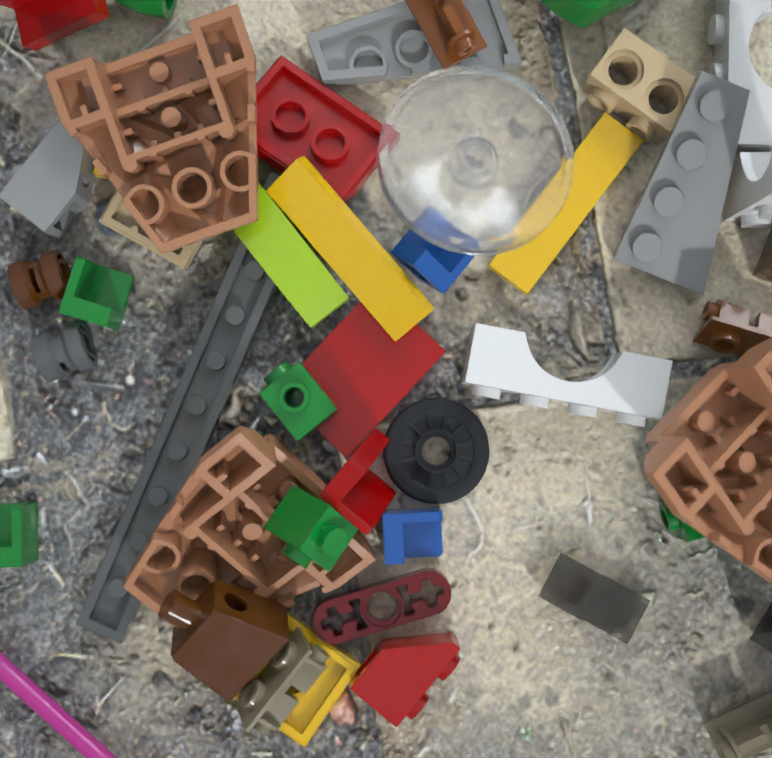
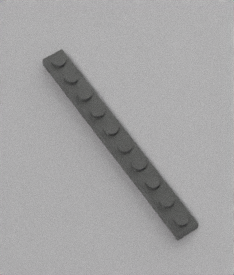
M269 172L263 186L264 190L266 191L280 175ZM282 211V213L286 216V218H287V219L289 220V222L293 225V227L297 230V232L300 233L299 229L293 224V222H292V221L287 217V215ZM241 240L76 622V625L118 643L126 640L142 603L123 588L124 579L188 479L196 463L206 453L277 287Z

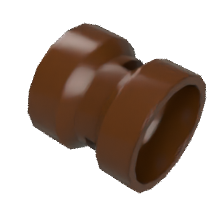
M58 249L43 253L39 260L34 262L23 259L8 265L7 275L11 290L18 304L24 310L39 307L45 299L51 297L57 300L63 299L71 271L66 259Z

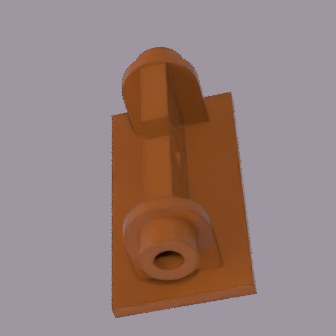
M405 0L443 70L487 47L485 40L462 0Z
M718 299L716 303L707 301L701 316L707 322L693 337V342L710 346L712 350L719 353H733L742 356L748 349L772 337V316L760 312L756 316L755 326L749 325L751 309L731 304L721 299Z

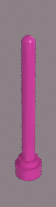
M0 652V681L85 758H117Z

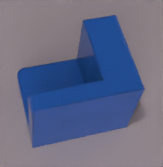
M425 210L390 253L420 282L444 294L479 252V247L473 241L455 234L435 212Z
M440 507L388 509L384 511L382 519L385 565L405 564V558L438 557L442 555L441 521H443Z

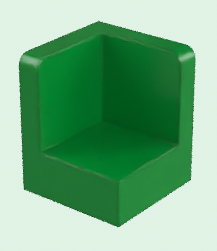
M77 256L58 313L119 331L135 278L128 273L101 266Z
M37 502L0 503V568L23 567L39 560Z

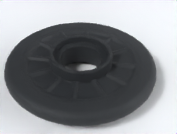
M427 398L408 405L396 415L385 435L390 439V442L383 450V458L391 480L404 494L423 503L445 504L464 497L478 485L488 465L489 441L481 421L466 406L450 399ZM436 436L445 439L450 446L448 459L439 465L428 463L422 454L424 443L431 437Z

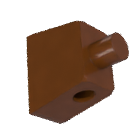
M221 580L211 582L196 600L177 590H172L164 599L158 613L159 618L174 625L171 656L174 662L229 702L289 641L286 606Z

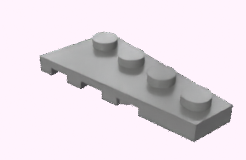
M462 0L485 40L487 47L446 70H443L405 1L306 35L321 81L326 86L519 69L522 61L500 0Z
M698 71L612 255L613 259L704 296L750 90L704 71Z

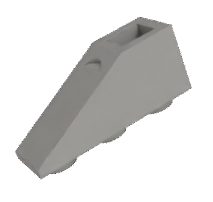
M59 119L54 126H49L40 133L35 141V150L23 164L15 166L8 173L4 180V188L0 192V198L43 232L60 241L90 204L95 175L93 174L94 165L92 164L94 160L79 140L69 134Z

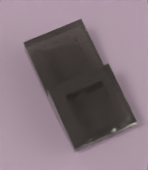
M562 552L538 595L582 621H587L626 644L629 643L650 602V599Z

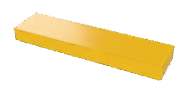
M604 112L487 267L526 296L639 148L643 140L608 113Z
M305 156L297 158L266 190L269 196L395 342L435 309Z

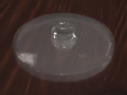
M479 65L452 66L446 70L442 68L419 78L410 84L390 107L383 122L378 141L377 169L379 180L387 201L394 212L406 226L424 240L459 254L476 256L496 255L512 251L534 240L552 223L568 198L574 177L575 162L572 141L567 127L555 107L528 82L513 74L492 67Z

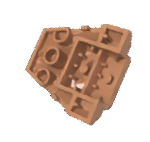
M237 4L188 21L192 31L188 35L105 65L91 56L44 73L62 125L72 137L79 140L94 160L92 164L102 176L109 179L122 196V203L163 254L259 221L256 55Z
M771 337L748 349L735 363H723L711 368L646 435V442L651 450L645 455L644 460L645 476L673 515L728 552L770 584H772Z
M239 426L200 457L158 527L126 575L123 588L157 615L164 599L172 590H177L196 600L211 582L218 580L271 599L288 608L295 605L294 596L319 586H321L323 593L339 588L374 562L376 555L359 529L330 572L312 561L305 569L280 552L285 543L265 529L264 525L287 492L294 485L327 503L319 496L327 485L275 435L268 433L262 437L254 429Z

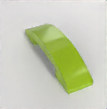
M258 182L259 221L234 229L233 231L312 329L350 298Z

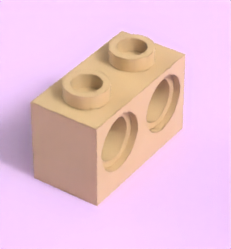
M624 27L590 73L581 91L587 94L589 103L597 110L608 114L612 112L626 122L627 129L643 141H652L658 145L670 133L695 77ZM617 69L624 72L629 84L618 85L614 83L609 76L608 70ZM649 97H657L663 100L667 106V114L655 112L649 105Z

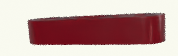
M422 568L324 598L314 612L313 628L317 636L326 643L340 644L441 613L450 603L451 587L446 576L437 569ZM425 579H430L433 586H442V590L436 593V602L427 604L425 597L411 599L410 605L414 610L404 612V600L400 590L397 588L398 586L407 584V595L419 592L422 589L421 581ZM386 592L394 597L397 606L395 612L390 617L380 619L370 613L368 601L375 593ZM360 599V613L366 623L365 625H357V616L344 620L341 631H335L331 624H323L322 620L327 618L329 608L336 607L339 614L354 611V605L351 600Z

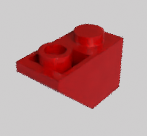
M451 632L382 638L351 679L350 689L397 728L406 716L412 720L423 709L429 698V695L425 692L437 677L444 681L454 671L460 661V657L457 655L461 649L458 639Z

